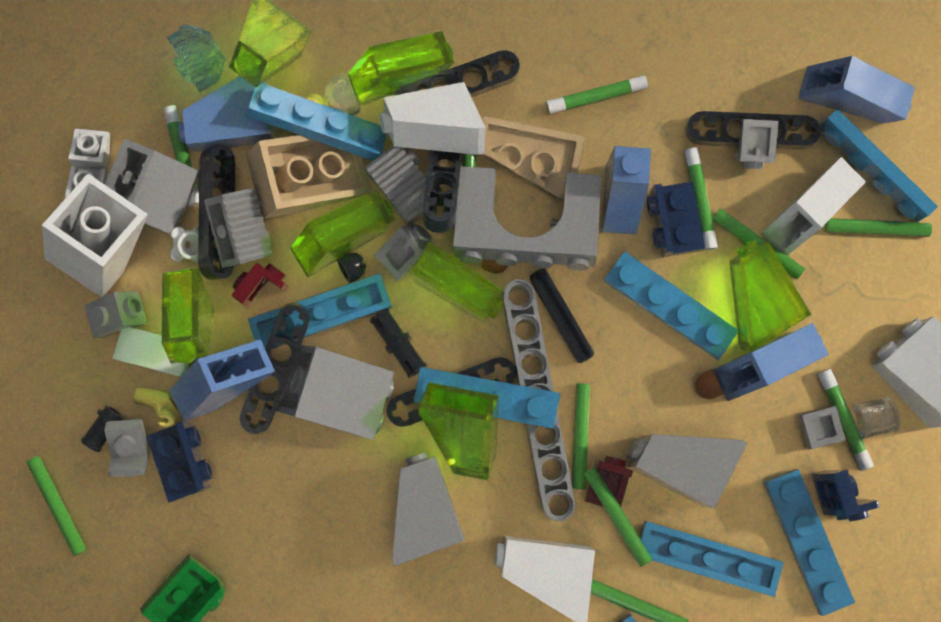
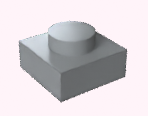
M836 406L799 415L808 449H815L846 440Z

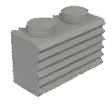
M392 146L367 165L365 170L370 179L408 225L423 217L427 175L424 176L417 166L421 162L411 148L403 149L402 147ZM440 185L433 188L437 192L442 190Z
M254 188L204 200L222 268L272 255L273 251L270 249L271 239L267 230L264 229L266 224L263 223L264 217L261 216L262 205L258 196L255 195L256 189Z

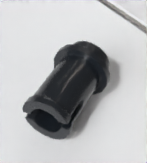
M107 405L103 410L99 409L97 411L98 418L81 439L85 446L100 453L107 441L104 432L106 422L121 421L124 418L121 413Z

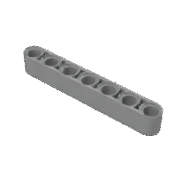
M523 279L510 281L503 292V307L518 385L554 392L535 291L528 281ZM514 289H522L527 293L528 301L523 305H515L510 301L509 293ZM527 322L533 326L535 333L531 339L522 340L516 335L515 327L519 323ZM528 356L536 357L541 363L540 372L535 375L527 374L522 368V360ZM557 412L555 428L553 429L554 438L550 444L542 445L536 440L535 431L538 427L537 425L526 424L543 513L554 521H564L573 515L575 500ZM549 459L557 461L561 467L559 476L553 480L546 479L542 474V465ZM557 494L563 495L567 501V508L560 515L552 514L548 508L550 498Z

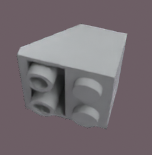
M124 139L104 185L148 214L145 221L146 225L171 235V231L178 227L199 177V171L155 150Z

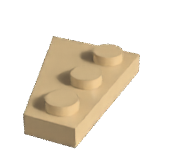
M483 116L485 151L482 155L564 201L566 173L577 174L585 136Z

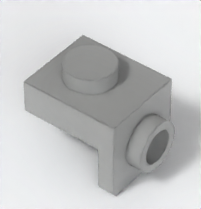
M138 291L113 292L85 305L93 338H103L127 327L142 326L147 323Z

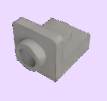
M741 119L738 153H735L734 160L743 161V168L764 169V163H775L778 121Z
M411 223L402 226L374 256L398 281L426 254L432 252L436 246L430 241L431 236L426 229Z
M143 420L106 422L104 432L111 455L108 469L110 477H132L145 474L150 449Z

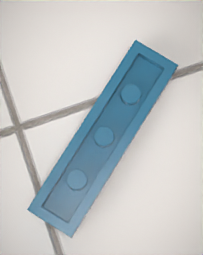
M256 81L245 115L372 161L382 155L386 134L382 132L381 125Z
M838 109L820 125L824 138L831 145L839 146L848 155V160L853 167L860 171H865L873 179L874 187L882 194L889 195L898 204L899 211L905 217L919 222L928 217L938 207Z
M625 251L604 279L605 283L716 360L722 357L739 332L738 329Z
M381 274L296 302L305 306L310 316L304 338L370 316L384 309L392 308ZM281 308L248 319L254 340L261 339L264 348H266ZM293 310L291 315L284 314L283 318L288 320L285 333L277 330L276 334L285 335L297 341L298 337L291 336L296 324H303L304 322L299 319L300 312ZM280 342V343H276L275 345L272 346L271 349H274V348H277V347H280V346H283V345H286V344H285V343H281V342Z
M420 367L414 402L554 429L561 393Z
M799 469L763 482L818 614L825 616L854 604V598Z
M644 521L640 540L653 561L775 597L784 562Z

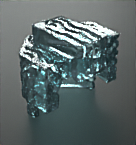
M184 24L179 27V31L167 38L178 54V57L174 58L178 71L186 82H193L198 91L202 92L220 81L226 58L210 31Z

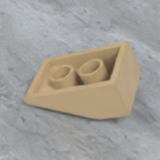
M301 135L258 141L246 152L256 195L262 205L261 214L264 217L263 219L295 214L371 193L361 156Z

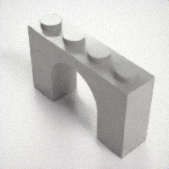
M460 166L453 243L455 258H461V261L466 263H480L482 259L496 260V263L506 266L516 265L517 262H528L538 268H549L553 264L567 265L572 270H586L589 267H595L598 248L602 175L566 173L564 209L557 225L549 232L537 237H520L505 230L495 217L496 168Z

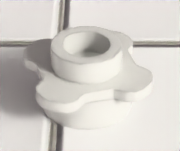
M175 227L171 231L173 248L170 250V257L174 261L191 259L193 262H198V228L190 231L184 230L182 227ZM186 241L190 242V246L188 248L185 247Z

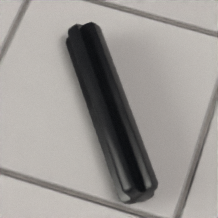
M542 268L532 273L530 281L576 361L583 363L594 356L592 347L547 270Z

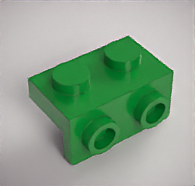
M188 554L140 608L141 614L152 622H200L208 611H214L221 604L226 590L220 577Z

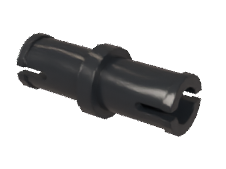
M388 308L377 313V318L372 317L370 319L371 324L374 325L387 344L385 349L389 354H394L407 373L408 378L417 375L420 367H427L426 362L422 360L411 344L412 337L408 332L404 333Z

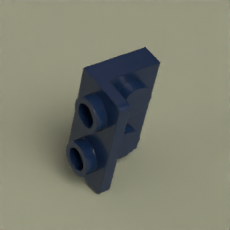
M686 182L662 186V184L653 185L650 195L646 196V204L649 215H654L657 228L652 230L655 248L661 249L662 257L703 251L705 246L693 183Z
M180 421L172 427L146 436L168 503L211 488L209 480L213 479L212 470L207 459L202 460L198 446L202 445V441L195 425L190 426L188 421Z
M824 470L811 474L823 515L836 516L837 520L848 519L851 522L871 516L869 510L880 508L878 500L856 499L859 494L858 486L854 477L849 475L848 470Z

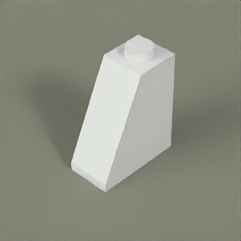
M464 82L384 97V112L379 113L380 125L384 134L389 133L394 147L475 155L484 154L485 125Z
M841 157L761 234L774 247L788 256L821 229L866 181Z

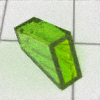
M251 0L229 68L257 88L301 57L312 31L271 1Z
M443 31L369 46L348 74L359 106L393 95L398 88L448 70L455 63L453 50L450 44L447 43Z
M376 190L308 222L290 248L307 278L337 261V258L353 252L385 233L395 220L392 208Z
M752 240L736 250L738 256L729 261L736 325L739 330L737 333L738 343L742 350L747 351L756 350L812 315L770 243H756L755 240Z
M431 242L427 244L411 271L414 283L484 324L489 316L495 319L504 305V301L500 299L503 289Z
M193 268L162 273L161 343L170 363H190L208 356L214 308L199 269Z
M428 382L419 405V414L452 472L458 475L489 480L497 453L499 396Z

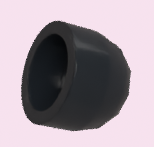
M348 253L337 258L339 268L349 283L363 276L366 270V263L362 262L363 257L358 253Z

